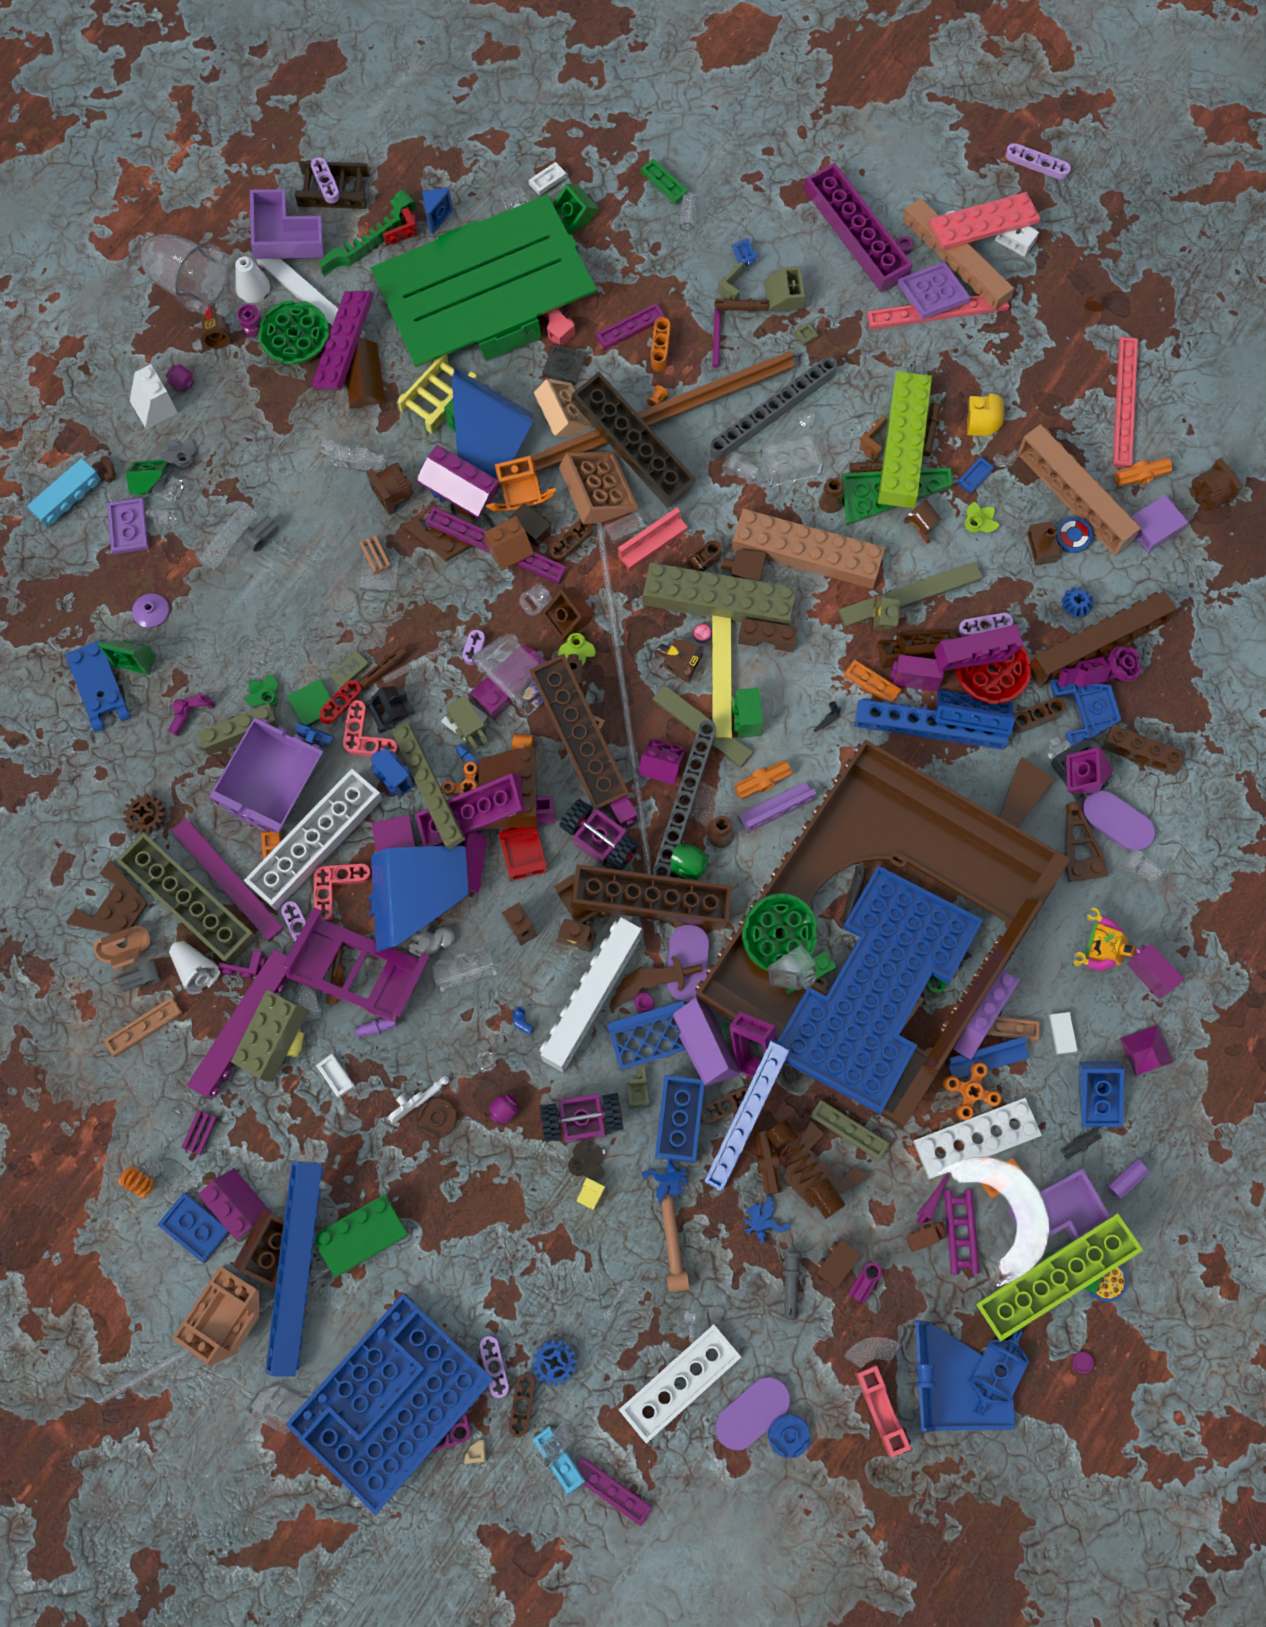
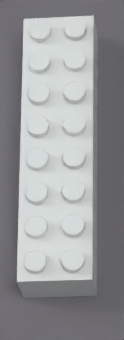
M351 769L244 880L245 883L277 911L383 800L380 792Z
M623 918L613 923L609 939L605 938L603 940L599 956L595 955L590 963L592 967L589 973L585 972L580 980L582 983L579 990L575 989L570 998L572 1000L569 1007H564L560 1015L562 1017L560 1023H555L550 1032V1040L548 1042L545 1041L540 1049L543 1062L563 1073L642 938V929Z

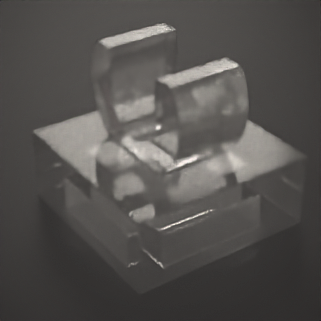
M1057 737L1051 739L1048 743L1051 749L1048 757L1052 761L1054 757L1071 748L1068 740L1061 743Z

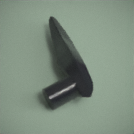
M835 701L829 703L831 712L813 730L814 732L830 725L839 716L841 707H838Z

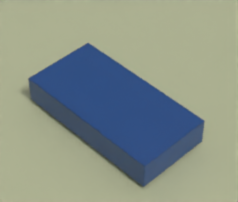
M980 456L958 480L957 484L969 494H972L994 470V466Z

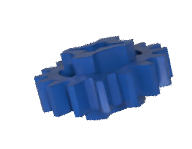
M552 1339L551 1345H548L545 1341L543 1342V1349L537 1347L539 1354H533L532 1356L537 1359L536 1362L531 1364L532 1366H537V1370L533 1373L534 1375H541L539 1381L546 1379L547 1386L552 1381L554 1387H557L558 1381L565 1384L564 1378L571 1379L570 1371H576L572 1364L576 1363L577 1360L571 1357L575 1354V1351H568L570 1348L569 1344L563 1347L562 1340L556 1344L555 1340ZM555 1348L553 1354L549 1356L543 1355L547 1350ZM562 1351L567 1355L568 1363L563 1361L561 1357ZM557 1357V1361L564 1365V1367L555 1366L552 1369V1364L545 1361V1359L550 1360ZM540 1362L546 1365L548 1369L546 1374L542 1371ZM557 1371H566L562 1376L554 1378Z

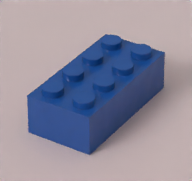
M664 1076L655 1159L695 1164L704 1084L701 1079Z

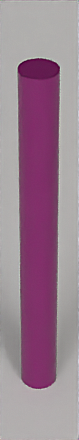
M715 309L712 366L719 368L721 310L715 311Z

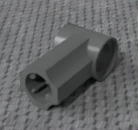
M266 516L254 528L246 529L241 535V540L254 552H257L265 545V540L279 527L270 516Z
M155 961L142 963L137 969L118 975V982L123 992L142 985H154L161 981Z

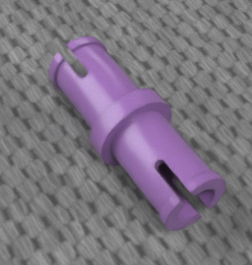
M384 1018L379 1020L373 1019L372 1022L355 1026L358 1038L374 1033L378 1035L381 1031L396 1028L397 1022L394 1023Z

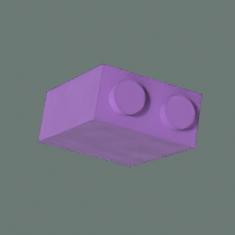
M1166 495L1131 516L1132 519L1138 522L1141 528L1136 538L1148 553L1182 532L1188 524L1185 515L1178 511L1174 502L1168 499Z

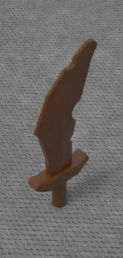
M672 956L673 967L643 968L640 966L622 980L616 989V996L612 997L609 1005L610 1009L615 1010L621 1004L631 1000L642 988L653 989L660 983L667 984L678 981L677 989L682 991L685 985L684 976L703 972L702 964L682 968L680 961L675 956Z

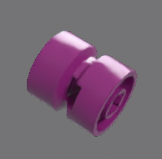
M252 304L242 305L237 311V318L242 331L248 337H257L260 328L259 323L262 319L259 309Z

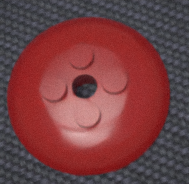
M1022 646L1007 661L957 668L956 675L962 688L973 698L984 703L1001 704L1017 698L1026 689L1031 678V660L1027 651ZM992 667L997 672H989L988 668Z

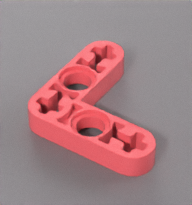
M355 700L351 702L348 707L343 740L346 752L352 755L373 756L376 751L380 750L379 744L381 743L383 747L381 750L392 745L394 749L390 751L397 755L399 749L394 740L363 736L367 709L362 701ZM357 706H360L361 710L358 711V718H356V713L353 709H357ZM353 723L360 725L359 730L356 732L350 730V726ZM351 736L354 737V742L357 745L353 746V749H350L348 745L352 743ZM370 742L376 744V748L373 751L366 750V745Z
M367 865L322 866L316 869L314 873V907L320 909L322 913L323 906L321 904H325V909L329 912V914L325 915V918L321 915V919L331 921L333 918V885L365 883L369 881L371 870ZM351 869H353L354 873H360L361 869H364L367 874H364L363 878L358 874H354V879H352ZM324 871L328 875L325 877L326 885H323V881L319 877ZM339 871H348L347 878L339 879ZM328 890V898L320 899V891Z

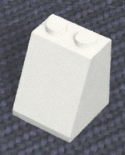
M151 364L134 373L130 402L146 430L178 414L169 394Z

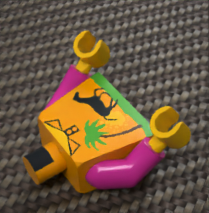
M1091 908L1090 910L1096 914V917L1087 915V919L1089 921L1097 920L1098 923H1094L1085 954L1077 952L1074 955L1079 957L1081 961L1074 960L1073 964L1075 966L1085 964V967L1103 971L1114 965H1121L1124 955L1134 957L1136 946L1128 944L1129 939L1125 936L1124 930L1115 921L1104 915L1100 916L1097 908Z

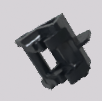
M395 686L381 687L370 700L365 702L366 708H369L378 726V733H384L393 729L397 722L409 716L408 713H411V715L415 714V710L410 705L406 697L407 694L402 687L398 689ZM381 703L389 716L385 722L376 705Z

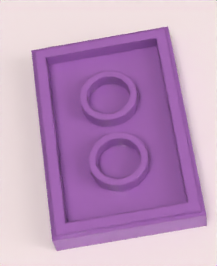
M144 498L107 503L112 554L149 549Z

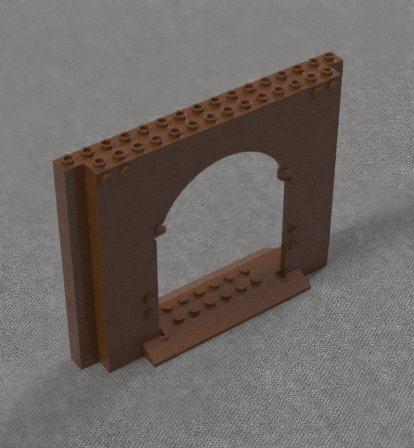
M865 739L862 745L859 743L853 752L855 755L852 760L848 759L843 767L845 770L842 775L838 774L835 778L832 790L828 789L825 793L822 805H817L812 815L814 817L812 820L804 824L802 835L794 839L791 845L793 848L790 853L786 852L784 854L780 868L776 867L772 872L770 883L762 887L760 891L762 895L758 901L766 896L781 893L796 896L809 906L818 890L840 871L860 863L888 861L893 867L896 866L898 868H904L906 864H909L1006 922L1005 928L1007 929L1004 936L999 935L991 949L993 953L988 952L981 965L983 969L978 968L970 982L973 985L970 986L968 984L960 998L962 1003L958 1001L950 1014L952 1019L947 1018L940 1030L942 1035L934 1048H927L926 1051H923L916 1047L885 1105L881 1116L903 1129L954 1050L956 1043L972 1016L1023 939L1068 865L1070 858ZM756 899L752 902V904H751V906H750L749 909H751L752 906H753L756 902H758ZM744 915L739 922L740 928L738 931L730 935L728 939L729 944L726 949L722 948L718 953L716 964H711L708 968L706 979L704 981L701 980L696 986V998L732 1021L739 1012H743L774 1025L778 1041L808 987L827 996L829 991L825 989L828 986V980L822 977L804 989L801 988L788 995L786 990L798 983V981L794 978L786 984H781L779 980L791 972L773 973L757 966L748 956L742 939L743 923L746 918ZM780 928L776 929V938L781 935Z

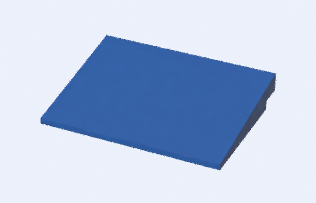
M402 1294L285 1425L374 1515H377L494 1379L405 1294Z

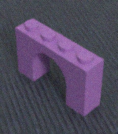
M1002 969L964 1029L954 1050L968 1059H972L1020 980Z

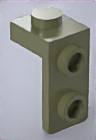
M740 262L737 266L734 265L730 273L719 281L718 294L723 299L739 300L740 291L733 287L732 284L743 274V262Z

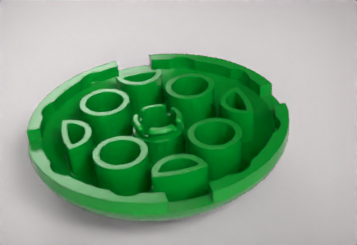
M293 300L281 302L269 309L259 323L258 339L263 351L273 360L283 364H301L315 358L325 347L329 336V326L325 315L318 307L306 301H303V303L293 302Z
M779 893L760 899L749 910L743 923L742 939L748 956L757 966L769 972L787 973L796 970L808 961L815 950L818 940L816 938V927L818 925L815 915L804 901L793 895ZM780 928L781 935L776 938V929Z

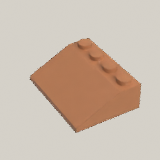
M614 452L565 454L559 469L583 524L601 523L638 510V505Z

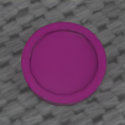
M1078 1352L1073 1356L1072 1366L1075 1371L1085 1374L1092 1370L1094 1362L1090 1354Z

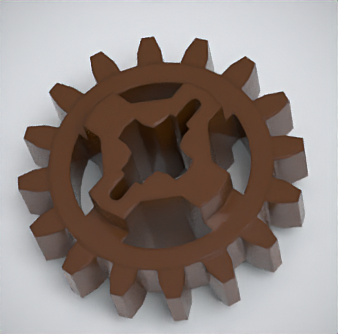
M145 793L142 798L138 794L137 800L131 798L130 801L132 803L130 805L125 804L128 810L123 811V814L127 816L123 821L128 823L126 826L132 829L135 834L138 832L142 834L147 831L151 835L152 829L158 831L157 825L164 824L161 818H166V815L162 813L166 809L164 806H161L162 802L159 799L157 800L154 795L149 797ZM151 804L155 806L156 811L152 809ZM133 818L137 820L138 825L134 823Z

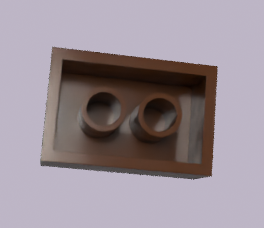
M263 1209L237 1256L233 1267L275 1288L284 1220Z

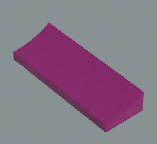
M514 773L447 800L464 836L526 811L522 796L521 775ZM428 808L415 813L423 847L443 845L444 842Z

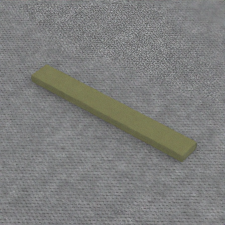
M976 562L882 595L894 596L900 599L899 609L978 582L983 577ZM875 597L839 609L838 613L844 627L847 628L872 619Z

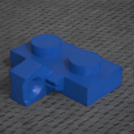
M298 722L294 729L298 731L299 736L304 737L305 741L312 744L316 740V743L326 746L327 744H332L335 737L301 722Z

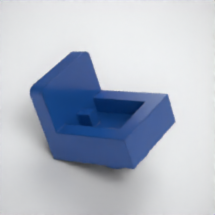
M748 238L731 246L738 264L743 262L745 266L755 263L754 259L758 257V253H754Z

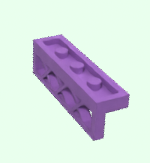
M804 782L738 815V818L746 833H749L814 801L816 792L814 789L810 790L807 783Z

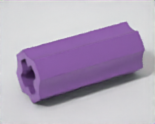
M1137 1159L1110 1183L1107 1188L1115 1198L1120 1200L1150 1172Z

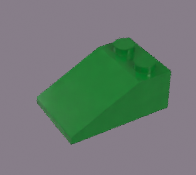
M125 639L123 641L110 640L98 642L97 645L114 667L149 675L156 657L150 646L146 644L136 645Z

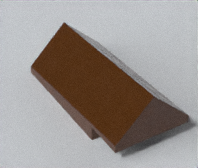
M359 338L346 375L350 409L385 403L378 345L363 338Z
M951 629L896 633V640L878 641L881 669L893 667V662L897 661L899 655L936 659L934 649L939 643L945 639L952 640L957 637Z

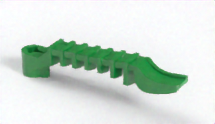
M406 190L399 191L390 201L394 208L390 211L391 220L384 217V226L378 222L376 224V232L371 228L369 229V237L365 233L362 234V243L355 238L353 240L354 249L346 241L344 243L345 250L337 247L326 254L319 264L323 276H326L336 267L351 266L354 262H358L359 258L365 257L367 252L373 251L375 246L381 244L384 240L383 233L402 226L403 215L401 210L408 207L411 213L417 205Z

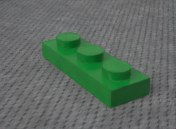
M652 159L641 168V173L675 205L688 195V190L656 160Z

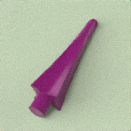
M945 1175L936 1190L918 1211L917 1215H919V1218L916 1222L919 1225L932 1220L948 1176Z

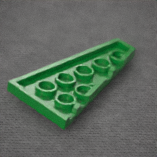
M951 468L921 469L917 500L951 488ZM882 471L842 473L846 526L899 507L878 503Z

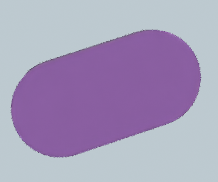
M1099 791L1091 796L1089 795L1084 801L1082 811L1087 823L1128 851H1141L1152 843L1155 836L1152 822L1112 793Z
M683 925L677 928L670 938L668 967L674 966V962L671 959L672 956H675L680 961L682 968L702 964L703 972L684 976L685 985L682 991L677 989L678 981L667 983V988L671 995L677 1001H683L684 1003H689L696 998V986L707 977L709 940L706 933L695 925Z
M770 1377L761 1378L754 1382L719 1414L716 1422V1434L720 1442L732 1450H743L754 1443L769 1429L774 1419L787 1412L790 1397L785 1385L781 1381Z

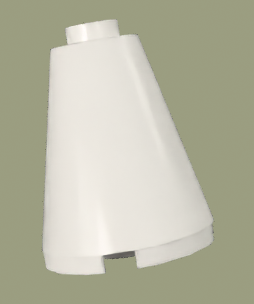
M240 257L235 264L236 293L239 298L247 303L261 302L270 293L271 285L269 279L251 258Z
M185 941L175 942L171 946L169 954L182 985L188 994H199L203 992L202 988L205 986L209 988L216 982L220 975L217 964Z

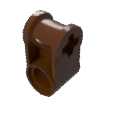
M711 540L690 553L686 561L691 563L696 571L704 572L720 560L721 545L717 541ZM710 550L717 551L715 554L709 553Z

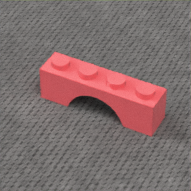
M558 308L542 314L549 321L547 327L548 338L560 348L576 335L574 322L570 318L563 316Z
M872 1366L855 1373L888 1456L892 1458L911 1450L903 1428L890 1404L878 1367Z

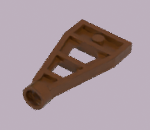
M1074 802L1065 805L1067 813L1065 856L1070 858L1066 866L1068 882L1107 877L1108 871L1105 857L1086 821L1081 803ZM1073 826H1082L1086 837L1075 840L1073 838ZM1086 844L1092 853V858L1077 860L1075 858L1076 845Z

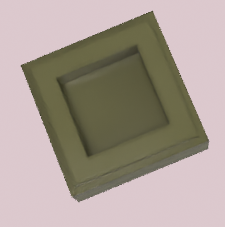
M810 323L794 330V335L803 347L819 337Z

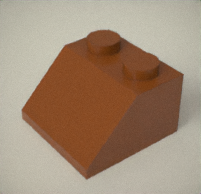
M517 516L484 532L483 541L501 571L534 555L526 531Z

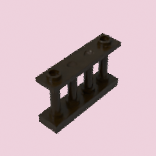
M299 161L301 173L305 176L303 190H295V199L298 207L366 209L367 203L364 193H361L362 178L370 177L367 163L326 162L332 176H339L337 188L340 195L337 202L328 203L324 199L321 190L310 191L311 177L314 175L311 168L312 161ZM318 165L317 167L319 168L320 172H322V167ZM346 176L356 177L354 192H344ZM327 177L323 178V179L321 180V182H322V183H327V182H328V178H327Z

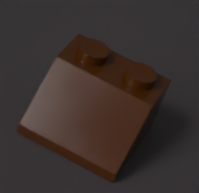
M575 587L561 588L541 612L561 641L583 629L596 615Z

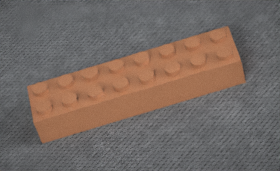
M1040 424L1024 436L1017 453L1019 457L1078 518L1085 520L1090 525L1092 533L1115 557L1129 547L1141 529L1138 522L1132 519L1125 509L1114 501L1111 494L1106 493L1100 483L1088 474L1086 468L1081 467L1075 457L1069 454L1063 445L1051 436L1048 429Z
M746 509L742 510L732 541L733 551H766V560L871 589L874 587L885 547Z

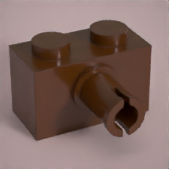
M1052 521L1030 525L1027 536L1035 566L1057 562L1062 554V548L1057 542V529L1053 526Z

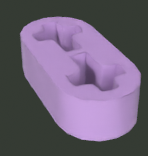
M473 630L468 635L463 650V659L468 665H475L480 660L485 645V636L482 631ZM479 636L480 640H477L476 645H474L473 638ZM472 650H474L475 657L469 659L468 655H471Z

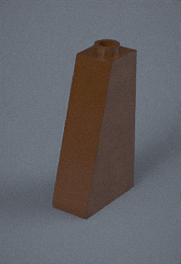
M1022 757L1014 771L999 817L1018 828L1054 779Z

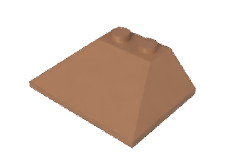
M220 1266L172 1339L209 1366L235 1355L259 1319V1291Z

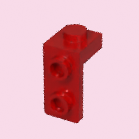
M408 207L401 210L405 225L383 233L386 246L394 245L401 240L418 234L416 216L414 213H410Z

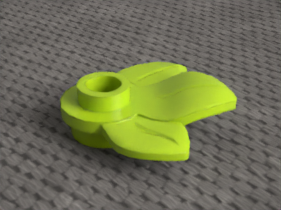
M976 502L970 504L966 511L965 528L973 533L979 531L991 533L995 531L999 524L992 520L995 511L994 507L980 509Z
M574 633L568 637L567 643L560 646L558 656L565 654L567 658L570 654H576L579 656V660H582L583 667L586 657H595V648L585 640L582 634ZM574 641H579L580 644H579V645H574L573 642H574Z

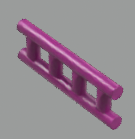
M952 1190L944 1191L951 1275H959V1268H971L972 1274H980L972 1190H964L965 1196L953 1197ZM953 1205H966L967 1217L954 1218ZM955 1226H968V1238L956 1239ZM957 1247H969L970 1259L958 1260Z

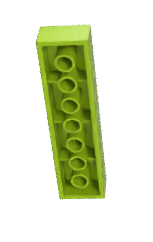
M896 371L892 387L879 487V504L914 509L918 496L932 376Z
M1117 1212L979 1300L976 1305L998 1339L1002 1341L1143 1251V1248Z

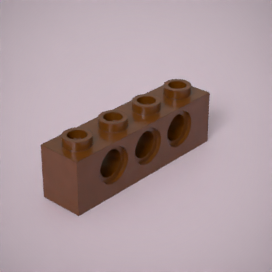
M1112 725L1107 732L1102 746L1103 750L1173 776L1181 769L1186 752L1115 725Z

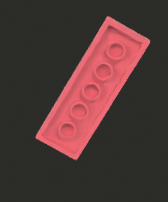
M1027 192L931 218L929 225L941 249L945 250L1037 224L1040 221V216Z

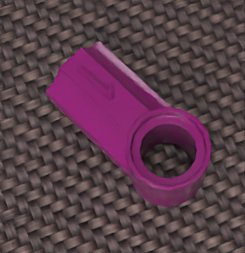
M874 1262L865 1263L848 1294L864 1304L877 1280L881 1278V1267ZM869 1266H874L877 1270V1274L873 1278H869L866 1274Z

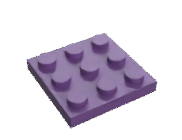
M945 262L898 279L899 287L922 320L970 302V296Z

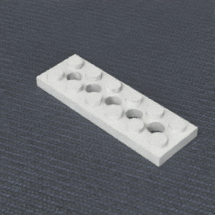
M1026 1098L916 1139L913 1143L928 1179H932L1042 1135ZM1010 1119L1018 1120L1020 1124L1019 1129L1013 1130L1009 1126ZM992 1126H998L1001 1129L999 1137H994L991 1134ZM974 1133H979L982 1136L981 1144L973 1142L972 1135ZM955 1140L963 1142L964 1149L962 1151L954 1149L953 1143ZM937 1147L945 1150L944 1158L936 1157L935 1149Z
M713 1324L625 1403L619 1411L644 1442L647 1443L735 1364L741 1356ZM710 1348L715 1349L718 1353L715 1361H709L706 1358V1351ZM693 1363H699L702 1366L701 1374L693 1375L690 1372V1366ZM677 1377H683L686 1380V1387L682 1390H678L674 1386V1381ZM662 1391L668 1392L671 1396L667 1404H662L658 1400V1395ZM645 1406H652L654 1408L655 1414L652 1418L648 1419L643 1416L642 1410Z

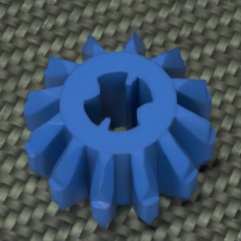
M1073 587L1070 591L1067 590L1065 592V596L1061 599L1063 603L1061 607L1062 609H1067L1066 615L1071 613L1072 618L1078 615L1081 619L1084 614L1088 615L1094 603L1092 602L1093 596H1088L1089 590L1084 592L1082 587L1079 590Z

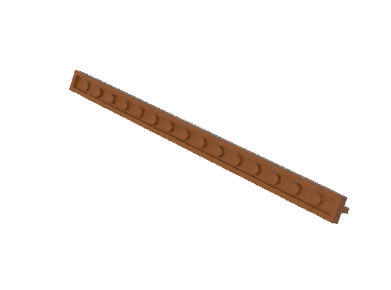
M788 351L639 411L637 414L650 427L683 412L685 413V411L687 412L742 388L754 385L764 379L776 376V374L778 375L786 370L793 369L796 366L793 361V354L791 351ZM595 429L548 448L543 452L531 455L534 460L536 472H539L562 462L566 453L589 452L608 442Z

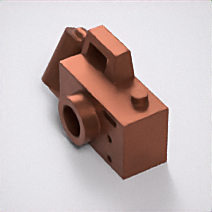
M932 1220L920 1224L919 1232L914 1233L912 1231L910 1235L905 1237L911 1252L939 1243L941 1239L947 1237L943 1222L933 1224ZM930 1223L931 1227L924 1229L923 1225Z

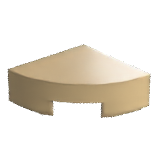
M485 1439L479 1440L470 1446L465 1455L464 1464L486 1462Z

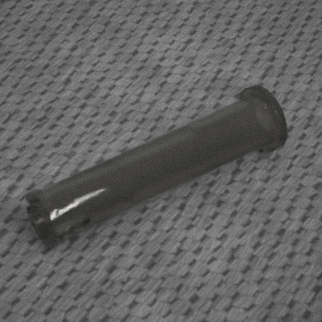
M859 865L855 866L843 917H840V921L843 923L846 922L860 898L867 868L864 866L861 869Z

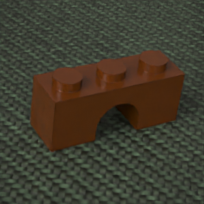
M742 618L738 644L757 647L758 643L766 642L773 644L775 650L793 653L798 627Z

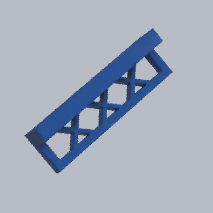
M1025 1036L977 1050L971 1060L964 1055L949 1058L946 1061L949 1073L961 1079L971 1076V1065L977 1061L983 1062L989 1071L1027 1060L1029 1055L1025 1044L1028 1041ZM980 1066L977 1068L978 1073L981 1071Z

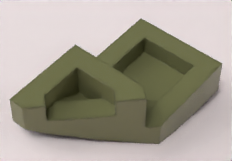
M642 1066L636 1076L629 1081L627 1089L630 1109L650 1106L645 1066Z

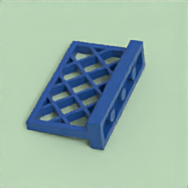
M938 689L935 722L1011 735L1015 722L1013 702L989 704L981 702L969 694Z
M683 1001L607 1024L620 1070L686 1050L684 1046L676 1043L681 1033L680 1029L671 1024L673 1013L684 1006ZM671 1017L670 1020H669V1022L663 1020V1019H666V1018ZM659 1020L667 1024L662 1035L652 1030L654 1023ZM652 1023L649 1028L645 1026L646 1024ZM642 1026L648 1030L643 1040L632 1035L636 1027ZM669 1026L679 1030L674 1041L664 1036ZM633 1029L631 1033L626 1032V1030ZM650 1031L660 1036L655 1047L645 1042ZM623 1032L629 1035L624 1046L616 1042L614 1034ZM631 1037L642 1042L636 1053L626 1048ZM662 1038L673 1043L667 1052L657 1049ZM643 1044L654 1049L650 1057L644 1058L638 1054ZM675 1045H677V1046L680 1047V1048H677V1049H673V1047H674ZM618 1046L622 1048L620 1053L618 1050ZM624 1050L635 1055L631 1063L623 1065L621 1055ZM655 1051L660 1052V1054L654 1055ZM637 1056L641 1058V1060L635 1061Z

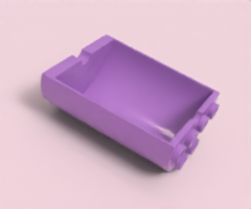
M254 717L209 797L218 806L228 808L227 812L265 831L270 830L273 833H279L323 751L316 744L309 745L305 743V740L300 736L294 735V737H290L285 729L279 726L275 728L270 725L269 721L263 718L259 720Z

